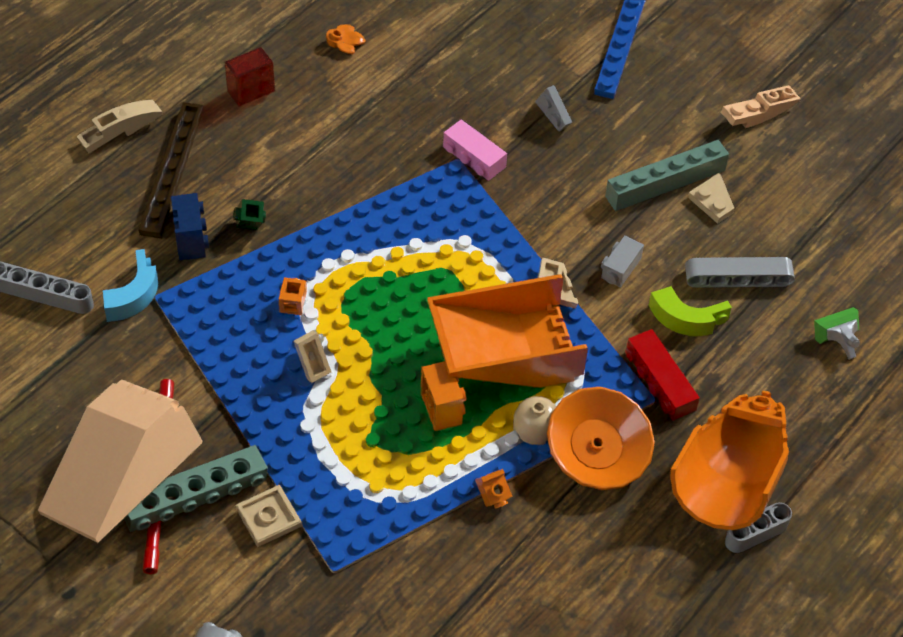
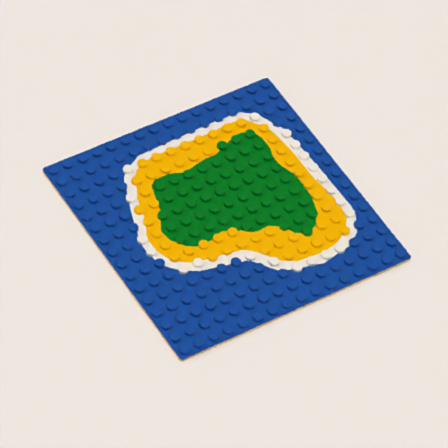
M459 159L444 164L155 296V301L248 445L250 447L256 445L268 467L267 474L275 486L280 485L302 522V528L332 573L342 571L481 497L475 479L503 469L505 479L509 482L552 459L548 441H546V444L532 445L522 441L519 438L520 435L516 430L514 431V413L518 405L525 399L534 396L544 397L557 406L562 398L579 389L604 387L622 392L636 402L642 410L655 403L654 396L578 304L576 309L556 305L560 307L564 319L563 322H565L572 345H587L588 352L584 374L575 377L573 382L541 388L459 378L458 385L460 388H464L466 394V401L464 402L465 414L462 417V425L438 431L434 430L421 396V368L444 362L445 360L427 298L538 278L540 262L542 260ZM284 277L306 280L307 293L302 315L279 312L278 299ZM312 330L318 334H323L324 341L322 342V347L331 369V373L313 383L307 380L293 342Z

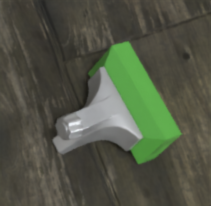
M852 307L814 320L815 340L821 344L829 340L837 341L844 349L848 360L856 357L854 348H857L860 344L859 339L854 335L856 331H859V313L857 309Z

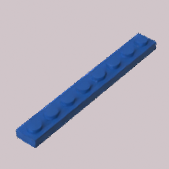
M624 0L594 95L614 99L646 0Z

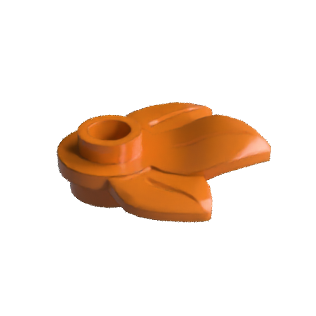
M347 24L339 25L336 29L328 30L326 33L328 45L338 48L347 54H354V46L362 45L366 42L360 33L354 31L353 26Z

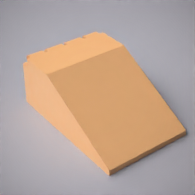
M120 380L117 384L113 383L87 406L38 509L39 513L98 543L202 444V439L184 407L179 406L177 400L125 380Z

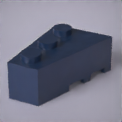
M197 193L171 196L179 261L206 257L205 248H209L208 235H203V231H207L205 218L200 216L204 214L203 201L198 202Z

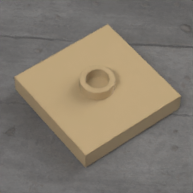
M280 485L235 505L238 514L257 547L302 527L299 516Z

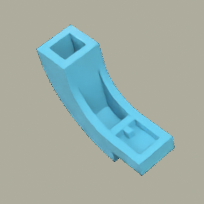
M145 249L136 250L137 275L131 283L121 288L103 290L107 322L132 317L144 310L153 300L158 288L156 265L152 266L151 258H146Z

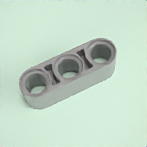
M780 502L766 507L762 517L751 526L737 530H728L725 538L726 547L732 552L739 553L786 531L792 516L791 508L787 504Z

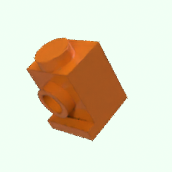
M284 277L278 299L280 313L302 315L307 293L306 280Z
M503 469L475 479L486 507L494 505L495 509L508 504V498L513 497ZM496 485L499 488V494H496L494 492V487Z

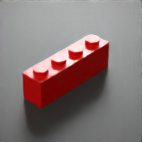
M653 329L628 338L625 349L626 356L636 366L639 376L645 379L649 385L651 394L658 398L664 413L668 414L673 421L697 411L700 397Z

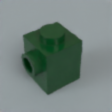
M242 199L233 210V220H236V228L258 230L261 224L265 223L266 211H263L264 202Z

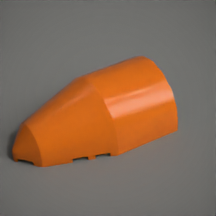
M762 391L761 395L748 397L747 394L739 395L722 407L718 415H711L707 423L703 426L698 425L693 429L673 464L670 474L673 494L687 513L701 523L716 529L725 530L749 527L762 517L788 461L789 450L787 447L785 406L781 402L776 403L768 391Z

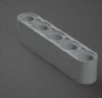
M787 257L692 258L685 263L687 284L691 287H785L795 282L792 260Z
M0 262V292L80 314L88 313L94 307L91 290L85 284Z

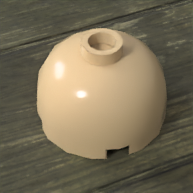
M539 396L530 397L521 402L514 413L513 428L520 435L519 438L532 445L546 444V441H548L547 429L550 415L556 408V405L549 399Z

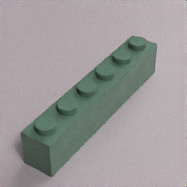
M719 140L710 142L608 179L605 197L615 211L621 210L724 172L729 153Z

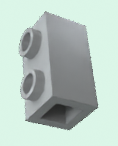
M624 236L620 242H616L612 248V254L609 257L606 256L602 261L601 268L603 271L601 278L621 288L641 260L644 244L627 236Z

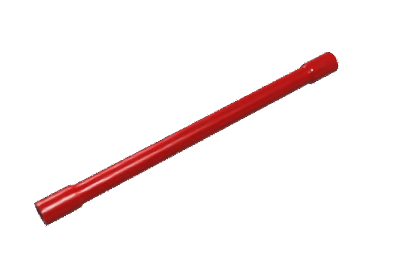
M170 379L161 380L159 394L173 399L174 381ZM161 521L155 522L148 527L143 560V572L145 574L153 575L158 572Z

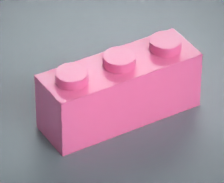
M463 120L458 121L444 132L443 147L446 151L454 154L462 163L470 166L478 175L483 176L488 181L506 168L507 153Z

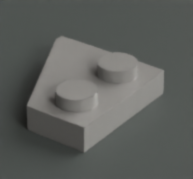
M555 86L548 87L535 102L558 131H562L572 121Z

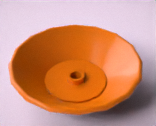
M604 387L582 388L562 398L551 413L547 429V438L552 457L563 473L583 486L598 490L623 488L639 479L652 460L655 440L651 423L640 406L619 391ZM593 441H598L601 446H596Z

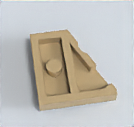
M719 173L689 192L688 198L716 223H720L734 212L733 203Z
M542 257L538 278L562 274L563 285L560 305L576 309L578 299L573 296L571 290L573 286L567 277L564 263Z

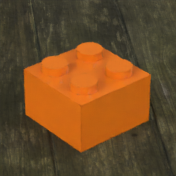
M445 361L421 368V396L435 431L462 425V417L465 414V390L463 387H459V378L449 377Z

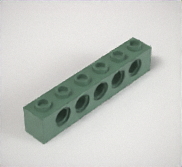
M256 445L165 478L124 517V520L130 532L137 529L144 530L155 522L167 521L181 512H191L202 504H211L228 494L235 495L244 488L262 484L266 480L268 467ZM241 471L244 474H237L235 472ZM213 480H220L222 482L216 483ZM197 488L199 491H192L190 489ZM168 497H175V498H177V499H176V500H169V499H167V498H168ZM147 505H150V506H153L154 508H152V509H146V508H144V507L147 506Z

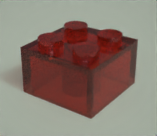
M262 47L224 62L227 91L238 106L275 92L273 61Z

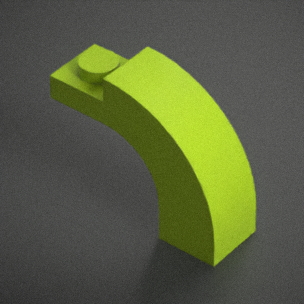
M672 286L651 292L648 305L657 320L665 327L688 336L713 334L716 324L722 325L729 320L732 309L728 301L706 308L690 307L678 298Z

